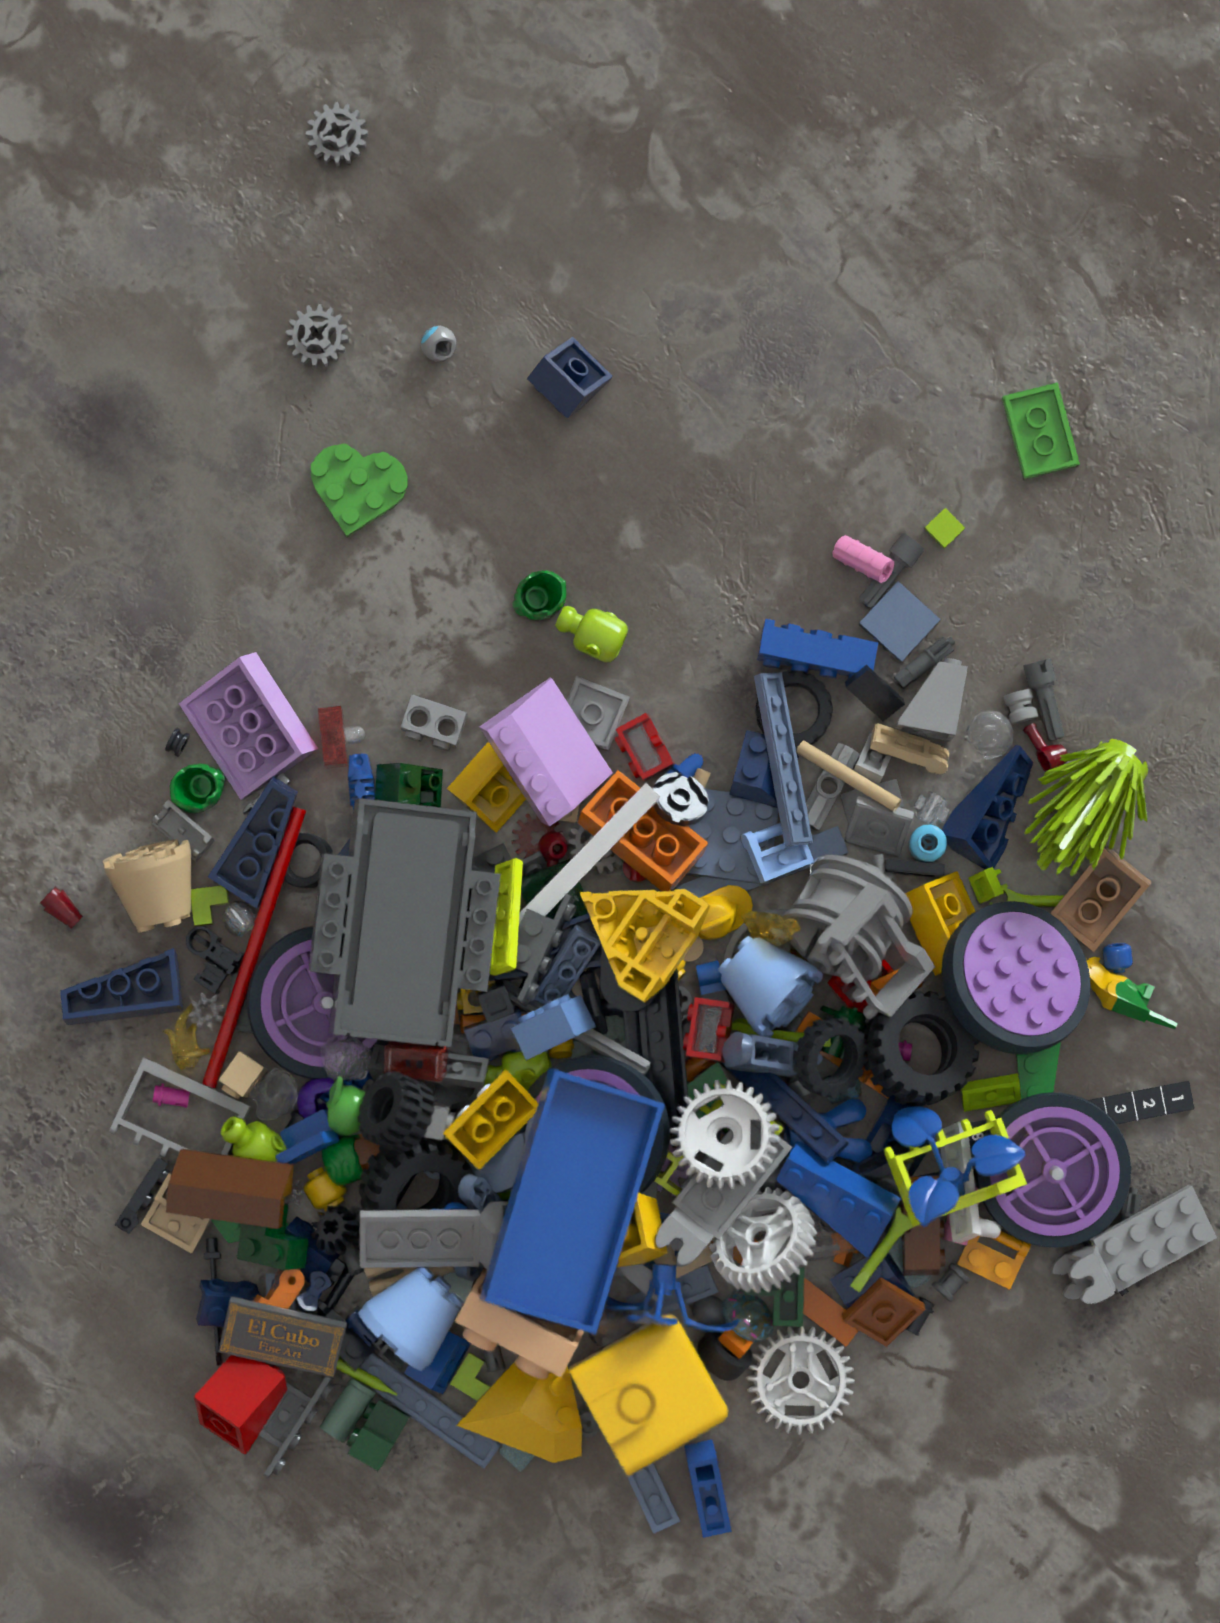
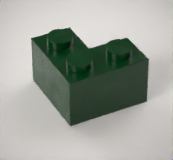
M284 1204L282 1227L279 1229L241 1224L237 1259L281 1270L305 1268L309 1239L285 1234L289 1204Z
M798 1267L800 1274L793 1272L789 1276L791 1282L785 1279L780 1282L781 1288H777L773 1284L771 1285L770 1292H767L763 1287L760 1293H756L752 1289L748 1293L744 1291V1295L773 1296V1326L803 1327L804 1267Z
M379 1399L377 1404L373 1402L369 1404L363 1415V1418L367 1419L362 1429L356 1427L346 1444L351 1447L347 1454L377 1471L383 1466L410 1418L409 1415L382 1399Z

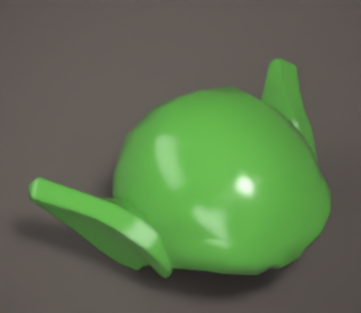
M341 1076L336 1079L329 1092L327 1120L329 1127L334 1132L342 1136H348L359 1131V1108L366 1092L352 1085L343 1086V1077Z

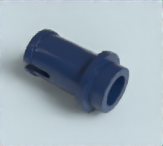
M357 1309L345 1320L349 1325L347 1328H352L370 1347L378 1338L363 1322Z

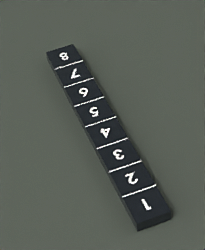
M1189 1081L1088 1100L1100 1107L1116 1124L1195 1109ZM981 1120L970 1122L973 1129L987 1124V1121ZM986 1131L969 1137L970 1152H972L974 1143L984 1137Z

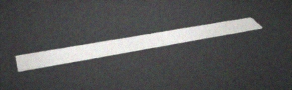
M647 783L638 790L520 912L519 925L527 909L546 916L565 894L654 805L660 796Z

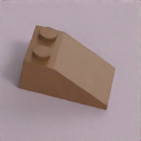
M1106 845L1094 871L1092 864H1090L1050 914L1061 921L1074 937L1095 952L1150 886L1151 881L1124 859L1120 860L1119 855L1113 850H1109Z

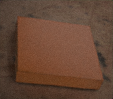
M880 1277L842 1314V1318L845 1323L887 1347L926 1309L923 1302Z

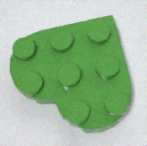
M347 444L333 445L323 449L315 457L310 467L311 479L317 493L347 538L396 507L404 499L408 488V476L404 466L395 457L390 456L386 452L373 453L363 457L356 449L351 448Z

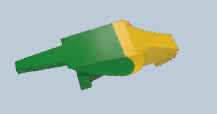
M1091 957L1086 960L1090 974V988L1097 994L1104 1008L1144 1023L1145 1021H1150L1172 1029L1177 1027L1178 1023L1147 1008L1154 986L1146 983L1137 985L1125 976L1108 971L1100 963V958Z

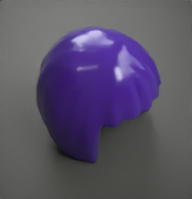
M332 1078L311 1079L301 1087L297 1095V1106L303 1118H307L322 1109L328 1110L327 1103L323 1102L320 1097L325 1092L330 1091L334 1084Z

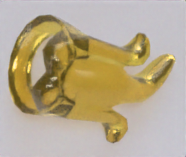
M192 1003L176 1020L175 1033L170 1029L162 1030L169 1037L172 1056L180 1070L186 1067L194 1068L202 1055L211 1053L210 1048H198L195 1031L200 1023H193L186 1028V1020L193 1009Z

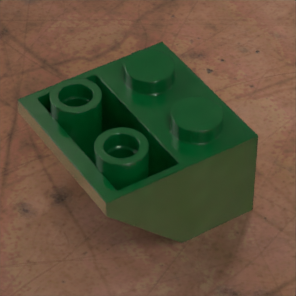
M405 763L377 764L375 800L441 808L443 769Z

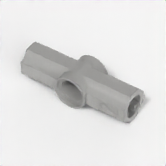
M839 742L831 755L832 758L850 769H853L860 756L854 749ZM826 770L822 771L806 801L810 827L818 831L845 784L844 781ZM826 779L834 781L837 788L836 791L832 794L824 793L821 789L822 781Z

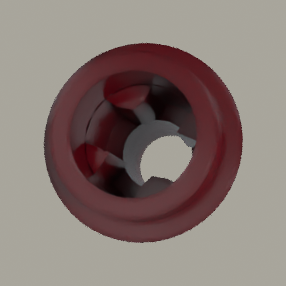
M56 886L40 902L44 907L43 911L68 925L71 929L83 917L63 889L60 891Z

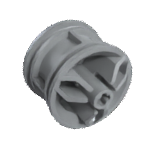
M839 855L820 856L814 861L811 867V874L799 897L793 903L790 910L783 914L780 920V929L794 949L819 971L841 977V974L846 970L842 962L836 965L830 962L829 955L834 950L831 945L822 948L818 943V938L868 883L889 891L900 909V912L894 917L900 929L910 920L913 909L909 899L879 868L863 861ZM874 914L849 943L844 946L865 981L872 980L878 976L882 968V961L892 940L877 915Z

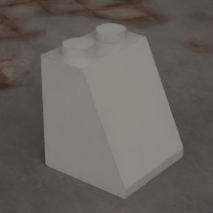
M945 658L944 662L939 661L895 724L894 729L912 735L951 742L957 731L968 667L962 666V661Z

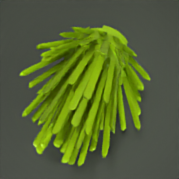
M1110 739L1107 743L1101 741L1096 748L1059 755L1062 757L1060 760L1064 762L1075 761L1048 770L1044 773L1045 776L1037 779L1041 781L1040 784L1046 785L1063 777L1053 786L1031 798L1028 804H1034L1070 782L1036 813L1034 818L1037 819L1024 832L1025 835L1030 833L1054 809L1059 810L1030 842L1035 843L1038 840L1037 845L1041 846L1037 851L1041 853L1040 858L1037 860V865L1041 870L1045 871L1052 861L1055 863L1062 862L1056 871V875H1058L1065 867H1069L1077 854L1080 853L1070 871V875L1074 876L1077 873L1085 856L1089 863L1092 864L1094 871L1111 831L1112 835L1108 848L1109 850L1114 848L1125 810L1126 814L1119 852L1120 860L1124 858L1127 836L1129 840L1133 838L1136 796L1138 818L1140 821L1144 820L1147 822L1143 781L1148 775V765L1146 761L1142 764L1134 755L1137 751L1135 748L1117 739Z

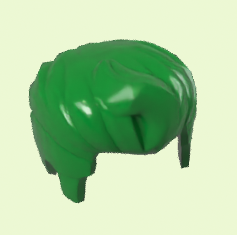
M549 570L533 572L519 582L512 606L517 615L525 616L529 620L539 621L547 619L563 608L567 598L566 581L558 574Z
M208 764L188 765L178 771L171 779V801L186 812H204L219 802L224 782L226 781L225 776L221 770L209 767Z
M360 1135L339 1137L340 1141L322 1150V1161L325 1170L336 1186H343L361 1180L363 1168L359 1163V1155L356 1153L354 1146L355 1140L359 1139Z

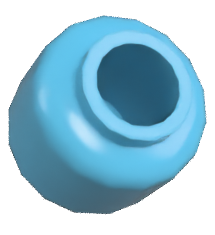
M931 824L922 825L916 828L910 835L908 841L909 851L917 861L933 863L939 860L945 853L947 838L939 827Z

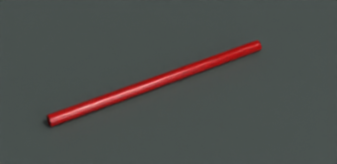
M292 807L202 1081L203 1085L216 1088L306 810Z

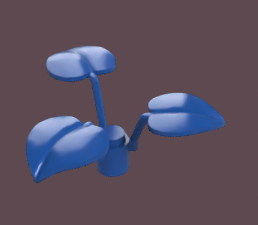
M914 1106L904 1108L894 1114L892 1133L895 1140L905 1147H918L927 1140L930 1143L940 1170V1177L937 1181L932 1177L924 1176L917 1179L909 1190L911 1209L923 1227L952 1210L957 1204L959 1197L965 1195L964 1182L969 1181V1174L974 1165L977 1173L980 1175H999L1020 1163L1026 1156L1025 1151L1006 1137L1000 1135L984 1136L972 1146L974 1158L969 1160L964 1173H962L955 1167L945 1168L936 1143L932 1136L942 1130L941 1120L934 1111L925 1107Z
M653 1264L652 1280H649V1289L643 1302L631 1304L620 1302L607 1296L604 1308L614 1311L652 1310L653 1306L649 1305L654 1291V1294L657 1295L655 1316L646 1311L640 1316L630 1315L627 1317V1320L638 1324L677 1325L678 1319L661 1318L663 1295H672V1290H675L684 1327L706 1332H724L733 1329L739 1323V1318L730 1323L720 1325H705L690 1320L687 1316L680 1291V1282H676L677 1265Z

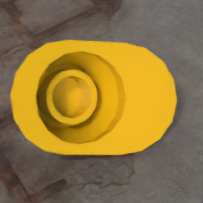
M727 885L700 897V899L710 904V908L698 936L705 940L718 939L738 929L752 914L753 903L748 892L739 886Z

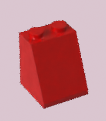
M230 1355L194 1396L200 1425L246 1455L287 1391L285 1374L275 1365L270 1367L261 1361Z

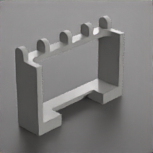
M868 883L818 938V943L822 948L829 945L832 946L834 951L829 955L830 962L833 965L842 962L846 968L841 974L842 981L846 984L854 981L858 987L852 995L855 1001L861 1002L864 999L867 1001L868 1005L863 1010V1014L868 1019L873 1018L878 1012L891 1017L935 968L925 949L909 942L896 923L894 917L900 912V909L889 891L871 883ZM874 914L877 915L906 962L876 996L844 948Z
M143 1057L109 1132L115 1135L119 1125H122L137 1132L133 1144L139 1145L143 1136L163 1144L159 1155L164 1158L170 1148L179 1152L180 1149H187L124 1120L146 1072L239 1114L238 1117L244 1121L251 1110V1106ZM226 1142L221 1154L230 1155L233 1144Z

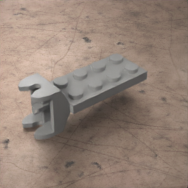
M751 1121V1149L760 1150L761 1122ZM730 1130L720 1143L729 1144L734 1138L733 1131ZM779 1137V1142L771 1143V1146L777 1149V1153H768L767 1155L772 1159L773 1163H762L766 1172L762 1174L756 1170L754 1172L756 1176L755 1182L749 1176L745 1177V1187L740 1184L739 1180L735 1181L734 1190H731L728 1182H724L723 1189L719 1190L716 1181L713 1182L711 1188H708L706 1185L707 1178H703L700 1183L696 1182L698 1174L696 1173L672 1202L676 1208L657 1233V1247H668L671 1244V1248L674 1251H679L676 1259V1265L679 1267L692 1263L713 1237L717 1240L722 1237L792 1147ZM710 1156L704 1162V1165L716 1172H720L724 1166Z
M1187 1185L1089 1239L1091 1245L1073 1248L1064 1253L1053 1263L1051 1273L1065 1275L1069 1272V1278H1072L1073 1282L1066 1285L1062 1293L1063 1297L1080 1299L1082 1302L1089 1304L1098 1303L1217 1237L1193 1186Z
M490 1202L481 1213H479V1210L360 1211V1268L479 1266L480 1262L488 1270L508 1202Z

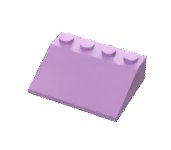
M256 652L237 658L179 703L240 800L268 784L273 776L277 777L279 774H283L318 749Z
M551 677L479 726L539 820L548 826H551L574 810L613 773Z

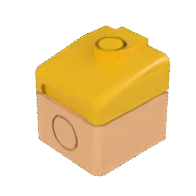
M666 1313L661 1315V1318H676V1316ZM679 1320L677 1325L660 1326L654 1323L643 1324L569 1367L571 1376L628 1477L722 1423L728 1415L725 1402Z

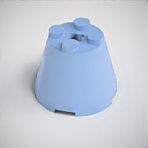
M748 936L739 944V952L732 959H726L718 971L722 974L721 982L752 1029L759 1036L771 1038L774 1034L772 1032L773 1029L781 1026L786 1027L808 1004L814 995L811 993L813 990L812 986L815 982L819 983L822 980L823 974L811 963L760 937L752 939Z
M417 1267L368 1300L358 1312L363 1322L377 1338L381 1337L387 1345L395 1350L394 1353L420 1371L429 1366L433 1361L460 1308L464 1305V1301L454 1292H449L451 1285L439 1275L434 1279V1274L427 1267Z

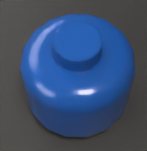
M1127 943L1108 944L1102 950L1104 966L1106 969L1113 970V973H1123L1126 968L1133 964L1132 949Z

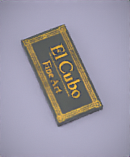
M231 1296L219 1352L334 1378L347 1322Z

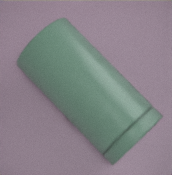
M351 1377L323 1420L320 1428L344 1443L376 1392L364 1383Z

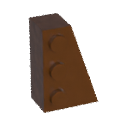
M909 1176L911 1184H913L917 1179L924 1176ZM928 1176L934 1178L936 1181L939 1178V1176ZM901 1198V1199H900V1203H901V1207H900V1208H901V1213H902L903 1215L908 1216L907 1211H906L905 1206H904V1203H903L902 1198ZM940 1217L934 1219L925 1227L920 1224L902 1235L903 1276L938 1275L940 1267H945V1249H940V1238H944V1221L940 1220Z

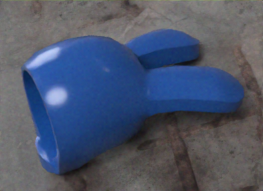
M849 1099L829 1112L818 1114L835 1129L861 1121L866 1115V1106L858 1099ZM785 1125L783 1140L792 1147L788 1152V1155H790L797 1141L804 1145L806 1144ZM845 1138L849 1145L838 1155V1157L860 1162L872 1156L873 1151L867 1140Z

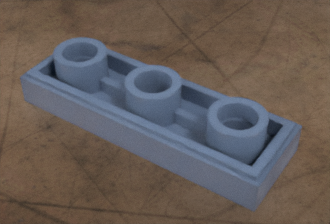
M578 925L574 926L552 961L547 973L543 975L538 983L539 991L534 1000L546 1005L569 994L601 944L598 935Z

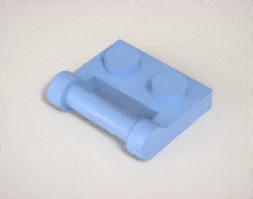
M781 822L755 833L749 831L741 835V842L749 853L760 883L814 862L808 845L785 847V844L782 843L761 852L759 843L783 834Z

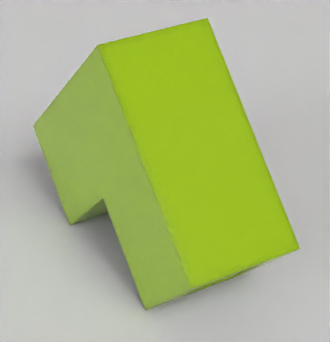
M220 885L191 889V905L195 927L214 924L212 906L229 904L228 890Z
M469 1352L450 1385L478 1401L491 1387L476 1378L485 1361Z

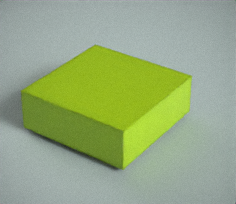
M944 508L924 529L945 549L965 530V527Z

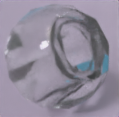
M234 901L226 907L223 913V924L230 934L242 937L253 929L258 912L255 907L246 901Z

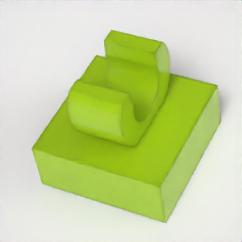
M990 867L968 878L979 904L1004 894L1003 890L1008 885L1007 883L1000 885L997 875L1002 873L1000 869L994 870L993 867Z

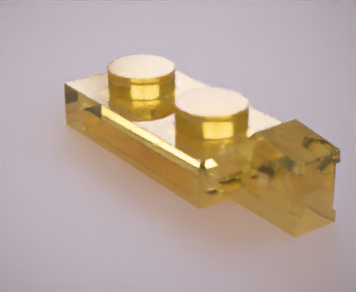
M749 911L742 916L753 939L760 937L774 945H783L793 939L791 935L801 931L795 919L783 920L781 915Z

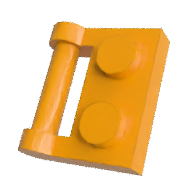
M1000 1231L999 1236L993 1240L1016 1250V1255L1012 1259L979 1243L978 1239L980 1236L968 1240L967 1246H964L956 1264L1010 1290L1032 1244Z

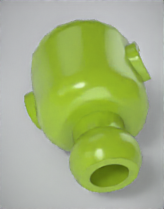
M564 606L555 624L558 631L562 633L570 632L575 635L573 639L575 649L605 663L615 660L628 634V626L624 621L617 618L611 612H604L596 608L589 609L582 616L573 607Z
M507 1051L502 1057V1065H489L484 1086L488 1083L491 1085L507 1070L528 1091L531 1085L552 1067L548 1051L528 1060L525 1059L522 1051Z
M230 1117L221 1128L223 1140L233 1144V1156L277 1162L275 1155L287 1150L282 1137L266 1124L259 1121L246 1125L242 1118Z

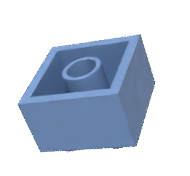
M569 994L535 1011L519 1017L520 1024L512 1027L511 1030L525 1059L528 1060L596 1026L581 995L571 999Z

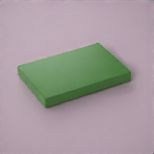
M1058 382L1002 396L1001 399L1023 480L1080 465Z

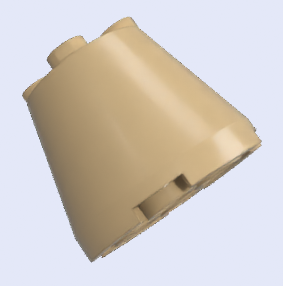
M178 839L137 847L138 849L125 853L126 856L122 857V854L118 853L103 860L105 873L138 932L152 930L155 928L154 925L164 923L165 927L175 926L182 923V919L190 917L191 849L188 840L182 841L180 845Z

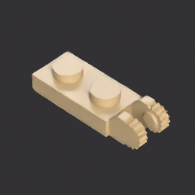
M879 723L875 724L872 730L870 749L905 760L911 764L926 767L927 771L939 775L946 773L948 769L947 760L949 759V750L947 748L932 743L930 740Z

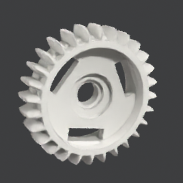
M716 1080L715 1089L710 1090V1087L705 1083V1093L701 1094L697 1089H694V1100L687 1096L684 1098L688 1105L687 1108L677 1107L682 1117L673 1116L672 1118L673 1122L679 1125L678 1128L670 1129V1133L678 1135V1138L670 1141L671 1145L680 1147L673 1152L674 1157L683 1156L684 1158L678 1163L681 1168L686 1165L690 1166L686 1171L687 1176H691L695 1172L698 1173L696 1176L697 1183H700L703 1178H707L706 1185L708 1188H711L713 1182L716 1181L719 1190L723 1189L724 1182H728L731 1190H734L735 1181L738 1180L745 1187V1177L749 1176L755 1182L756 1176L754 1172L756 1170L762 1174L766 1172L762 1163H773L772 1159L767 1155L768 1153H777V1149L771 1146V1143L779 1142L780 1140L778 1136L772 1135V1132L779 1130V1125L770 1124L771 1121L776 1119L775 1113L766 1114L771 1108L770 1103L761 1106L760 1103L763 1100V1095L759 1094L753 1098L754 1089L750 1087L746 1093L743 1092V1084L741 1082L738 1083L736 1089H732L730 1080H727L725 1088H721L719 1081ZM722 1099L724 1103L722 1107L698 1119L695 1113L699 1108L710 1101ZM751 1121H761L760 1150L751 1149ZM729 1128L733 1131L734 1138L729 1144L718 1142L717 1133L720 1129ZM698 1151L722 1163L724 1166L721 1171L716 1172L695 1160L694 1158Z
M767 1187L764 1193L760 1190L756 1192L719 1240L714 1237L712 1238L714 1243L709 1248L713 1254L710 1257L715 1263L714 1266L717 1271L735 1288H742L747 1293L751 1289L756 1293H760L763 1287L767 1292H770L771 1285L775 1284L777 1288H781L780 1282L785 1279L791 1282L789 1276L793 1272L800 1274L798 1267L801 1264L807 1265L804 1258L805 1256L813 1255L809 1247L816 1245L815 1240L812 1238L817 1234L813 1227L815 1222L811 1217L810 1211L799 1198L793 1196L788 1191L783 1192L781 1189L776 1188L773 1192L772 1189ZM777 1212L774 1215L761 1216L763 1214ZM766 1231V1236L762 1241H753L754 1236L758 1232ZM737 1246L743 1258V1265L740 1267L736 1266L733 1260V1248Z
M788 1326V1335L785 1336L778 1329L776 1330L778 1339L774 1340L768 1335L766 1337L769 1343L767 1347L760 1343L758 1344L762 1351L761 1355L752 1353L757 1364H751L748 1367L755 1372L754 1375L746 1377V1380L754 1382V1386L747 1388V1392H756L757 1396L750 1401L751 1403H761V1406L757 1409L758 1414L764 1411L768 1412L765 1417L766 1422L773 1418L776 1419V1429L782 1423H785L786 1433L790 1432L792 1426H796L797 1433L801 1434L803 1426H807L811 1434L813 1433L814 1424H817L823 1430V1420L827 1419V1421L833 1424L834 1420L831 1415L834 1412L840 1416L843 1415L842 1411L838 1408L839 1405H849L843 1398L844 1394L853 1395V1391L846 1388V1385L854 1383L855 1380L847 1377L846 1374L854 1369L853 1367L844 1366V1363L850 1360V1357H840L839 1354L843 1351L844 1347L834 1348L833 1345L836 1341L834 1337L825 1341V1331H822L819 1336H815V1327H811L807 1334L804 1327H799L798 1333H794L792 1327ZM780 1349L786 1354L770 1379L763 1374V1370L775 1350ZM824 1349L838 1373V1376L831 1380L816 1356L817 1353ZM799 1371H803L809 1376L808 1385L802 1389L796 1388L792 1383L793 1375ZM785 1405L814 1406V1415H785Z

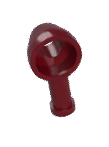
M1035 723L1023 729V732L1027 734L1037 750V759L1044 772L1066 763L1060 760L1062 757L1059 756L1068 754L1063 745L1047 746Z
M556 831L545 833L538 843L539 852L547 859L544 886L558 874L559 860L568 851L566 838ZM560 844V850L557 853H553V846Z

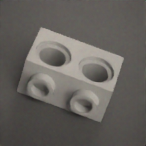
M411 695L401 724V730L406 732L405 737L420 742L422 738L433 740V746L449 751L450 746L454 748L458 746L467 719V712ZM418 712H422L428 717L427 723L422 727H416L411 723L413 715ZM446 721L452 722L455 725V731L449 736H444L439 732V726Z

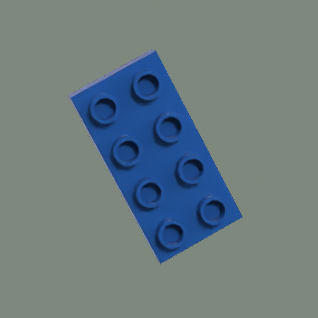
M548 1069L480 1294V1300L590 1333H597L665 1106L664 1103L555 1069Z

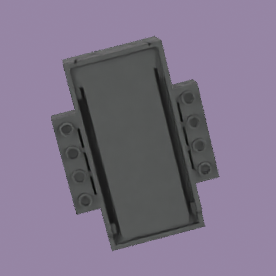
M362 798L355 800L349 855L322 854L308 972L335 975L332 997L334 1004L331 1007L328 1033L451 1047L458 988L486 992L488 989L500 874L471 870L477 812Z

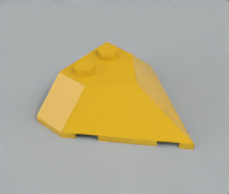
M686 889L656 892V890L608 891V893L580 892L619 987L644 1003L666 985L697 939L710 908L709 903Z
M514 1362L475 1403V1406L456 1424L460 1428L475 1432L551 1463L582 1456V1425L568 1366L562 1377L550 1372L546 1379H540L527 1374Z

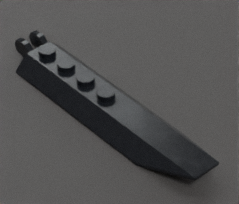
M676 968L666 985L658 991L656 997L649 1005L635 1012L623 1011L626 1048L650 1062V1067L644 1076L655 1086L665 1104L670 1129L679 1127L672 1120L673 1116L682 1117L677 1107L687 1108L688 1106L684 1100L685 1096L688 1097L685 1052L683 1050L678 971ZM670 1133V1141L678 1138V1135Z

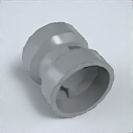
M1031 689L1020 690L1003 696L1005 705L1010 709L1009 720L1011 724L1022 723L1038 717L1036 708L1032 706L1031 700L1033 695Z

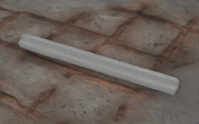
M503 981L512 1004L528 1013L544 1006V1004L536 1000L533 1002L529 1000L527 1006L520 1004L517 998L522 989L508 981ZM593 1029L574 1037V1039L602 1055L632 1066L643 1075L647 1073L650 1067L648 1060Z

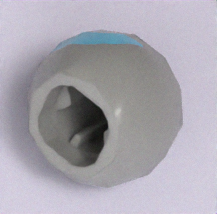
M432 326L421 337L422 352L427 358L435 362L446 361L452 357L456 350L457 341L455 335L444 326Z

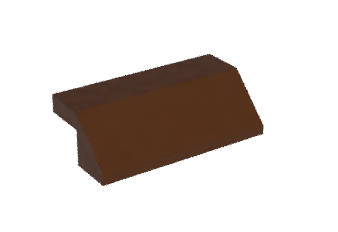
M180 1149L168 1183L166 1213L279 1229L282 1227L284 1198L292 1193L294 1164Z

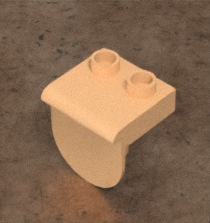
M484 1267L455 1322L466 1327L463 1337L474 1346L486 1351H494L497 1344L518 1354L515 1361L516 1365L531 1376L546 1379L549 1373L552 1372L562 1377L584 1331L480 1300V1294L488 1271Z

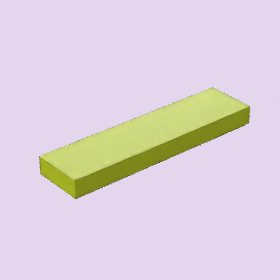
M517 858L495 865V873L500 874L489 971L494 976L516 969L523 861Z

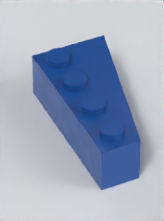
M765 619L757 660L763 661L762 665L765 667L779 668L781 664L791 666V671L799 670L803 671V673H808V669L820 671L819 675L822 677L836 678L838 674L848 676V679L865 665L874 671L878 642L846 635H838V639L832 638V633L822 630H810L808 634L804 633V629L798 625L787 624L781 625L780 628L774 626L775 620Z
M798 1141L776 1178L782 1186L799 1198L803 1204L866 1258L870 1256L901 1199L835 1161L826 1164L812 1149Z

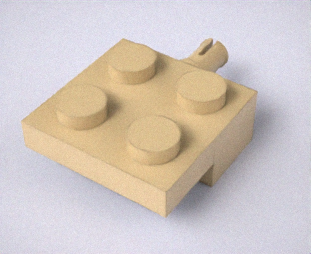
M168 1173L141 1225L192 1254L212 1219L166 1213L168 1183L171 1174Z

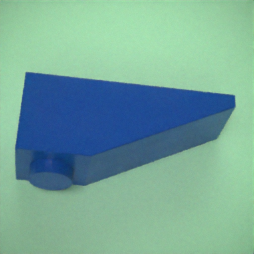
M713 1439L684 1445L703 1538L732 1532Z

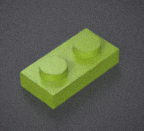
M1017 1073L969 1081L960 1090L964 1112L1012 1104L1021 1100L1020 1081Z

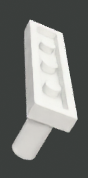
M961 1122L942 1129L946 1138L963 1132ZM969 1137L940 1147L942 1162L945 1168L955 1167L964 1173L971 1159ZM973 1167L969 1174V1181L964 1182L965 1195L976 1191ZM977 1204L949 1214L952 1242L963 1243L977 1236L994 1239L1000 1234L1001 1227L996 1221L979 1218Z

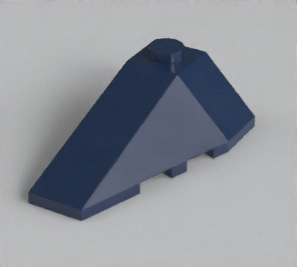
M1015 745L958 804L942 828L949 847L983 869L995 868L1007 847L1009 839L1005 838L1009 822H1015L1017 813H1014L1013 810L1017 797L1023 795L1031 772L1033 761L1020 745Z

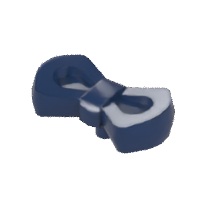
M311 1272L309 1274L310 1286L306 1289L305 1293L297 1295L295 1298L296 1305L302 1312H315L322 1292L331 1287L330 1278L324 1272Z

